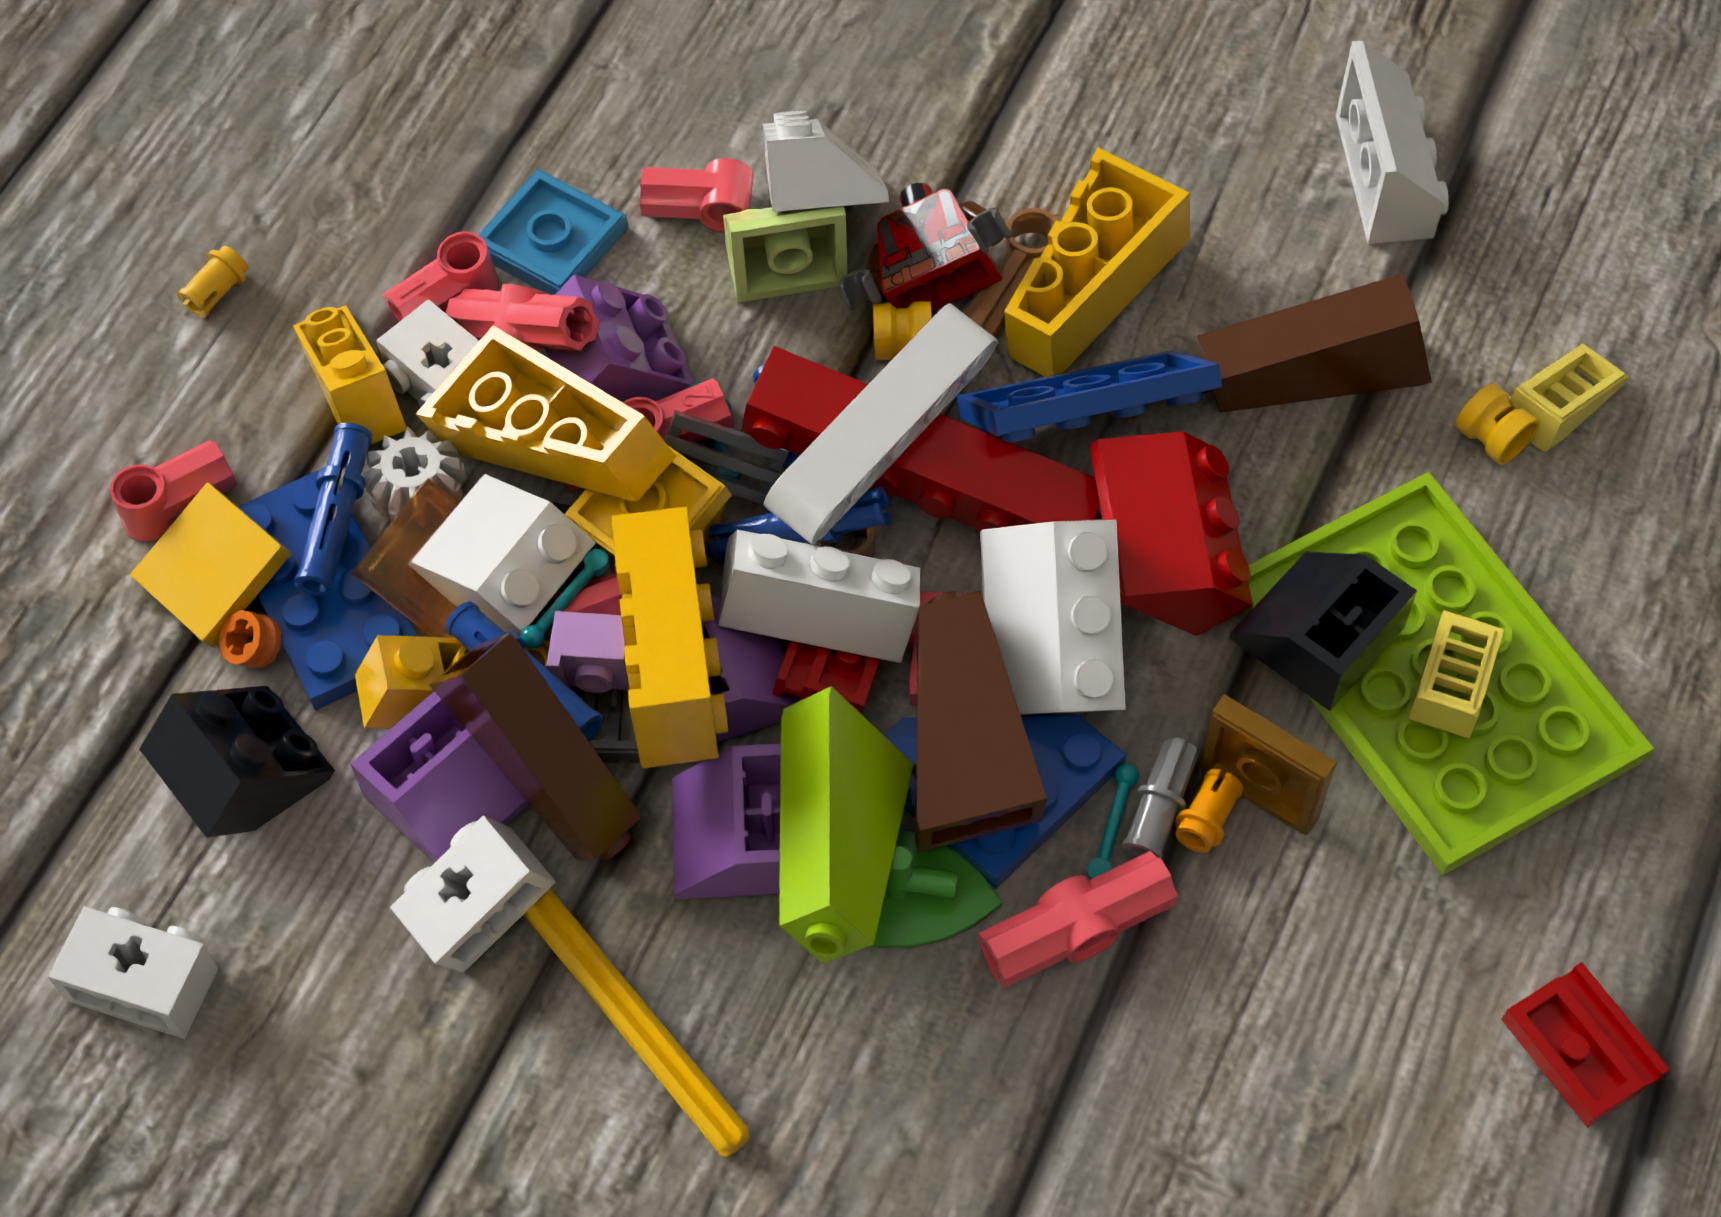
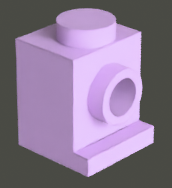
M555 611L546 664L547 669L560 678L566 686H577L587 692L603 693L610 689L629 690L621 615Z

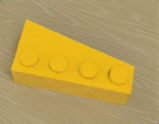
M1098 147L1090 160V170L1084 181H1078L1070 195V205L1061 221L1056 220L1047 235L1048 244L1040 258H1034L1004 310L1008 357L1044 377L1062 374L1190 241V192Z
M494 325L416 412L419 419L440 441L451 440L453 446L457 448L458 455L638 502L676 458L674 452L644 415Z
M687 506L611 516L619 592L622 595L619 603L625 641V666L630 689L628 690L629 707L641 768L717 759L719 754L716 734L728 733L729 731L724 694L711 695L709 677L721 676L717 639H704L702 622L714 620L709 583L697 584L695 568L707 566L702 529L690 531Z

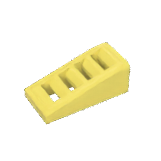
M1581 344L1517 387L1509 403L1516 409H1527L1539 419V428L1530 443L1540 451L1547 452L1566 438L1623 387L1629 376L1591 348ZM1575 370L1578 371L1580 374H1582L1583 376H1585L1587 379H1589L1590 381H1592V382H1593L1594 384H1596V385H1595V386L1591 385V384L1588 383L1586 380H1584L1582 377H1580L1579 375H1577L1574 371H1575Z
M1443 610L1408 719L1470 739L1478 720L1504 629ZM1453 632L1486 643L1485 647L1481 648L1448 637L1449 633ZM1444 649L1478 659L1480 663L1475 665L1444 655ZM1442 667L1475 679L1472 683L1438 672V669ZM1436 684L1469 695V698L1465 700L1432 688Z

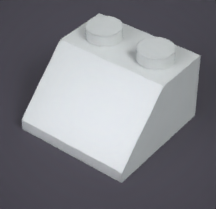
M485 474L417 552L408 565L456 607L465 602L472 601L480 608V611L505 632L514 631L519 635L523 628L530 625L596 542L550 501Z

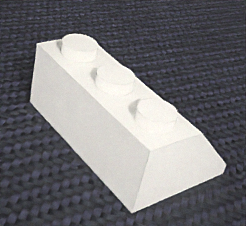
M1363 40L1352 41L1336 111V119L1367 243L1375 244L1434 238L1440 215H1445L1448 211L1449 199L1446 183L1438 181L1435 172L1437 161L1435 142L1433 138H1426L1424 132L1425 107L1421 95H1414L1409 73Z
M807 111L775 113L774 123L763 124L768 190L773 212L889 202L888 189L878 171L818 119L809 120Z
M1117 519L1053 521L981 530L983 600L1020 715L1126 710Z
M737 530L728 538L718 626L901 663L920 606L919 567L905 565L891 559L881 560L843 552L833 547H819L781 539L772 534H757Z

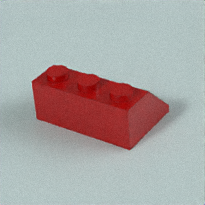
M1184 431L1098 439L1090 444L1102 520L1117 519L1121 604L1195 636L1253 606L1248 582L1250 569L1243 556L1238 533L1239 515L1232 503L1227 478L1229 466L1221 450Z

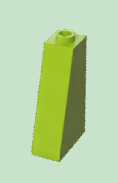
M832 686L784 708L781 716L779 926L822 964L874 944L914 766L913 762Z

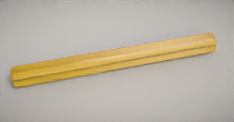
M550 888L523 915L715 1150L723 1157L731 1156L750 1139L748 1126Z

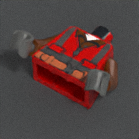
M914 183L905 187L900 193L899 198L902 208L882 217L878 222V242L872 248L865 269L847 274L840 279L838 285L849 311L855 310L863 302L879 303L882 301L881 296L884 295L895 308H908L912 302L930 301L931 312L949 303L1003 280L1001 272L989 253V247L999 244L1003 238L1008 240L1013 234L996 208L986 209L974 201L959 203L951 190L942 189L933 193L928 184Z

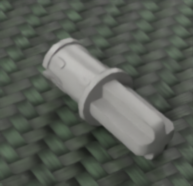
M1174 737L1173 739L1163 741L1147 785H1142L1137 790L1136 797L1140 803L1128 835L1122 843L1123 851L1134 858L1149 851L1156 857L1162 858V851L1175 816L1186 808L1183 795L1198 757V749L1185 739Z

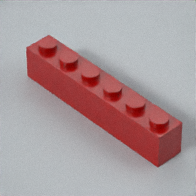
M773 346L746 403L741 432L751 435L757 443L770 449L782 448L800 456L868 384ZM939 414L869 488L872 490L874 487L881 486L887 495L894 494L916 503L924 512L937 518L950 517L972 526L979 534L983 529L1053 521L1094 520L1100 506L1095 477L1010 442H1005L1003 439L942 414Z

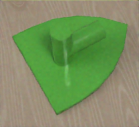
M899 829L875 941L873 945L868 947L909 949L945 941L975 927L1001 907L1002 901L984 876L956 851L947 846H942L918 853L915 844V833Z

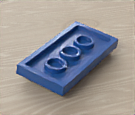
M1171 350L957 396L960 419L981 428L983 432L999 436L1005 442L1034 437L1036 435L1035 428L1045 425L1056 424L1057 429L1084 427L1092 423V415L1110 411L1113 417L1140 415L1147 412V403L1166 400L1168 405L1195 403L1202 400L1203 391L1222 388L1218 363Z
M319 470L238 506L292 553L257 597L266 615L277 622L281 630V645L315 711L357 691L355 673L377 635L418 636L353 514L351 515L346 541L334 579L333 593L328 596H313L300 591L295 586V577L299 572L308 530L319 495V490L315 484ZM338 488V491H337V495H336V496H338V495L340 494L339 488ZM332 521L328 523L322 550L326 548Z

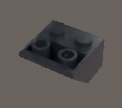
M1305 552L1230 632L1229 639L1331 711L1405 628L1417 590L1365 554Z
M268 686L171 694L139 748L206 838L256 831L330 780L335 772V769L319 751L316 742L303 731L284 707L281 698L271 691Z

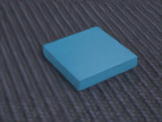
M537 169L478 235L484 239L494 266L540 291L555 295L574 274L586 277L629 226L627 215Z

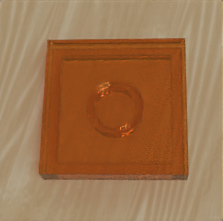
M427 478L414 492L351 574L430 637L455 638L445 631L447 619L457 607L408 565L459 504L442 488Z

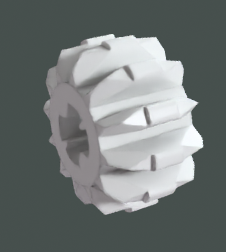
M408 426L403 439L396 441L384 435L382 443L384 450L368 451L367 464L369 469L363 472L366 482L365 489L367 494L371 496L370 500L373 509L379 516L389 515L391 522L395 523L398 529L409 519H414L415 524L422 530L427 517L434 515L445 521L448 514L447 506L458 505L462 501L463 492L461 487L466 484L465 480L467 479L464 463L459 460L457 448L453 446L451 440L440 442L430 429L420 438L416 437L415 433Z

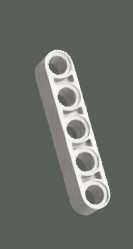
M950 303L945 305L784 471L765 497L764 507L809 543L815 544L820 541L976 376L993 354L998 344V339Z

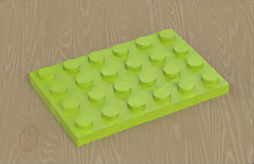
M1429 471L1248 565L1250 569L1248 582L1253 606L1244 610L1246 614L1255 607L1305 552L1365 554L1417 590L1405 628L1331 711L1327 710L1310 696L1308 697L1442 876L1644 763L1650 758L1655 749ZM1443 610L1504 629L1478 720L1470 739L1408 719ZM1450 632L1448 636L1450 638L1466 642L1481 648H1484L1486 644L1484 642L1471 639L1453 632ZM1444 649V655L1475 665L1480 663L1478 659ZM1442 667L1438 669V672L1472 683L1475 679ZM1436 684L1432 688L1465 700L1469 698V695Z

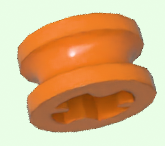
M244 610L232 613L225 620L218 639L219 650L226 661L231 664L254 669H261L272 663L280 650L282 641L281 630L273 618ZM253 636L252 642L247 643L248 637Z

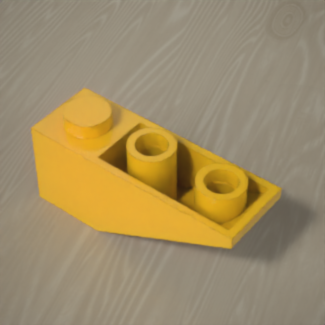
M346 305L339 308L325 307L310 313L305 321L293 325L299 342L338 424L355 423L367 428L372 433L371 444L383 440L384 435L391 437L406 431L407 427L386 370Z
M377 635L355 673L364 728L391 729L434 692L429 685L469 650L459 640L450 637ZM544 641L537 649L525 647V650L546 667L550 641Z

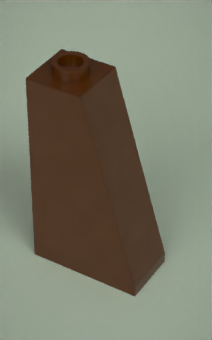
M1404 273L1197 335L1203 355L1202 359L1218 363L1220 366L1222 388L1202 392V394L1213 391L1220 413L1421 386L1432 382L1419 318Z
M957 591L946 592L935 596L927 604L919 606L915 773V844L918 853L1041 822L1044 815L1047 797L981 591L965 595Z
M511 633L476 644L429 685L576 860H596L600 857L602 861H606L629 843L632 835L628 832V829L642 816Z

